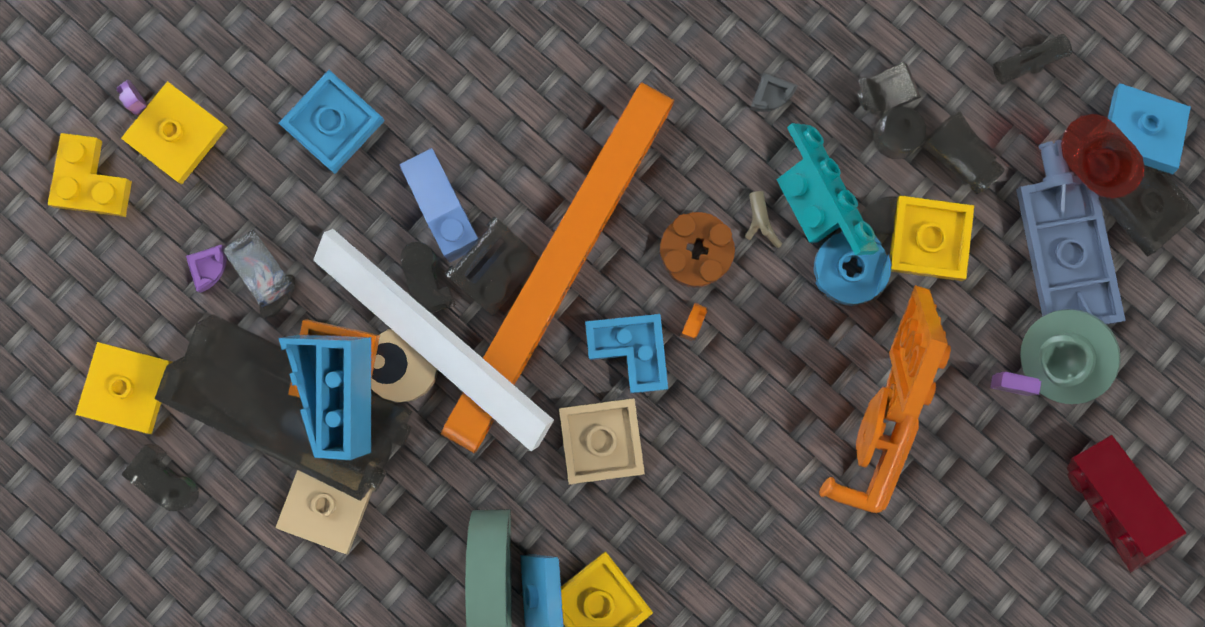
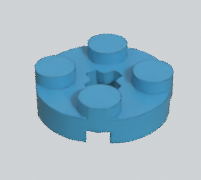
M843 231L833 235L821 245L814 260V274L818 289L831 300L843 305H858L872 300L884 290L891 275V261L889 255H886L885 249L881 246L882 243L876 237L875 242L879 251L873 255H855ZM851 258L857 259V266L862 268L861 274L855 273L853 277L847 276V271L842 268V264L848 263Z

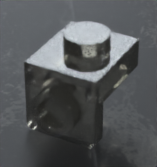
M905 62L871 78L864 76L858 79L861 89L857 91V95L865 111L870 110L872 114L878 116L921 98L910 69Z

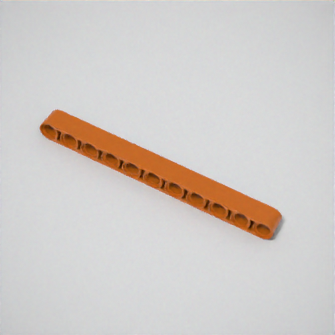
M643 82L640 83L483 357L486 362L514 386L674 104V99ZM463 392L445 423L441 435L475 453L495 419Z

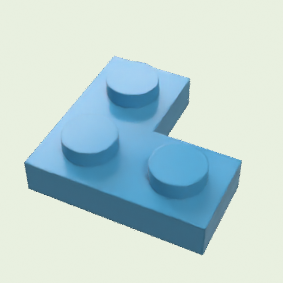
M660 314L585 321L589 360L626 356L630 394L668 390Z

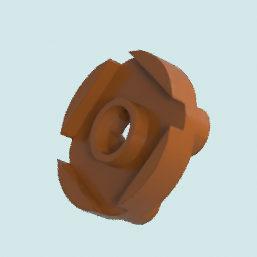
M703 212L679 215L666 228L660 244V257L669 275L676 282L692 288L705 287L722 278L731 267L735 254V244L731 229L717 217ZM696 240L702 241L703 247L708 249L707 255L701 254L698 260L691 258L692 252L686 250L687 245L694 244Z

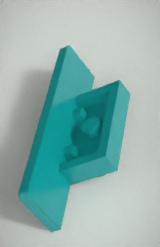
M790 124L787 129L803 159L776 180L809 243H818L840 227L855 255L875 254L879 251L875 242V233L871 226L863 220L857 209L858 202L855 196L846 189L840 178L841 172L838 165L833 159L829 158L823 147L824 140L822 135L811 125Z

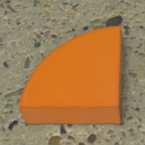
M694 303L680 337L689 341H695L707 314V307Z

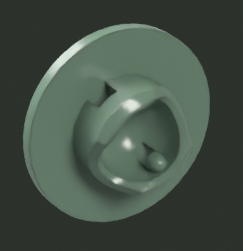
M1075 309L1053 311L1038 319L1025 334L1020 352L1021 365L1025 376L1037 378L1041 381L1039 393L1053 401L1064 404L1086 403L1101 396L1115 381L1121 362L1120 348L1110 328L1096 316Z

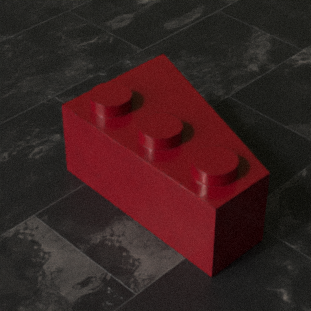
M1113 435L1071 459L1067 467L1069 471L1067 475L1071 484L1078 492L1083 494L1130 573L1169 551L1187 534Z

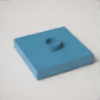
M328 70L283 117L279 124L330 171L336 174L385 120L334 73Z
M1119 83L1113 92L1101 151L1174 174L1180 166L1191 107Z
M537 554L520 555L525 627H563L558 557Z

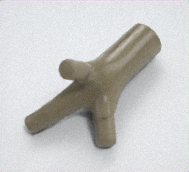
M756 191L750 193L752 222L745 238L751 240L757 230L760 229L762 234L776 248L781 247L782 242L775 235L768 218L764 192Z

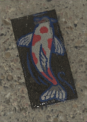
M254 229L222 249L263 309L295 288Z

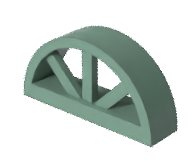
M511 509L473 510L471 513L466 550V627H512Z

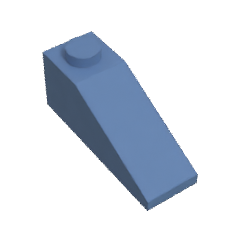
M433 148L399 164L433 236L449 263L481 247L482 244Z

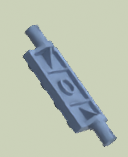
M1056 140L1055 144H1053V141L1040 144L1038 147L1041 151L1046 177L1042 179L1043 182L1021 186L1016 189L1042 317L1057 310L1075 309L1096 316L1106 325L1126 321L1095 176L1091 174L1079 177L1074 176L1073 172H1069L1064 150V140Z

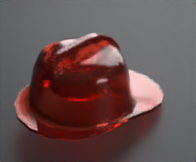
M1097 114L1080 116L1070 123L1063 134L1061 142L1062 156L1077 177L1091 191L1101 197L1119 198L1134 191L1143 178L1145 169L1143 157L1136 146L1124 135L1117 125L1107 117Z

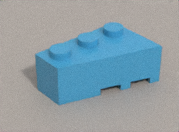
M295 335L278 338L281 349H286L293 372L289 374L293 386L297 385L304 408L300 412L314 458L352 460L371 453V337Z

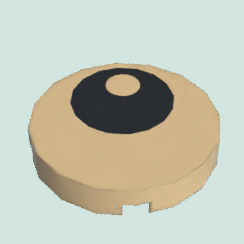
M392 329L379 334L380 338L371 379V389L383 399L395 402L414 401L426 394L436 381L438 369Z

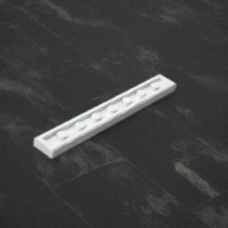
M334 229L324 232L313 261L530 451L536 449L542 442L554 419Z

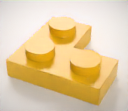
M61 133L48 205L53 208L126 217L132 181L127 178L97 175L102 147L100 139Z

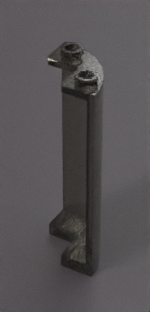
M215 314L196 323L185 356L166 366L155 400L359 501L365 497L370 489L375 492L379 489L386 475V471L383 469L396 445L402 447L409 437L412 426L407 423L413 411L393 401L383 399L371 391V453L352 460L314 458L300 412L301 409H304L301 399L297 396L288 395L291 383L289 374L293 372L286 349L282 350L280 346Z

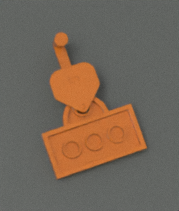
M914 286L889 352L892 368L886 387H882L869 402L858 431L856 450L859 466L864 468L868 466L875 448L883 450L867 492L842 486L836 483L833 477H829L819 490L821 497L826 496L836 502L873 513L881 512L888 506L919 429L918 418L923 405L929 406L934 397L936 382H933L937 370L938 368H945L951 352V346L948 345L946 332L942 328L941 317L938 316L937 305L934 304L930 289ZM883 419L896 422L891 436L883 434L886 428V423L883 422Z

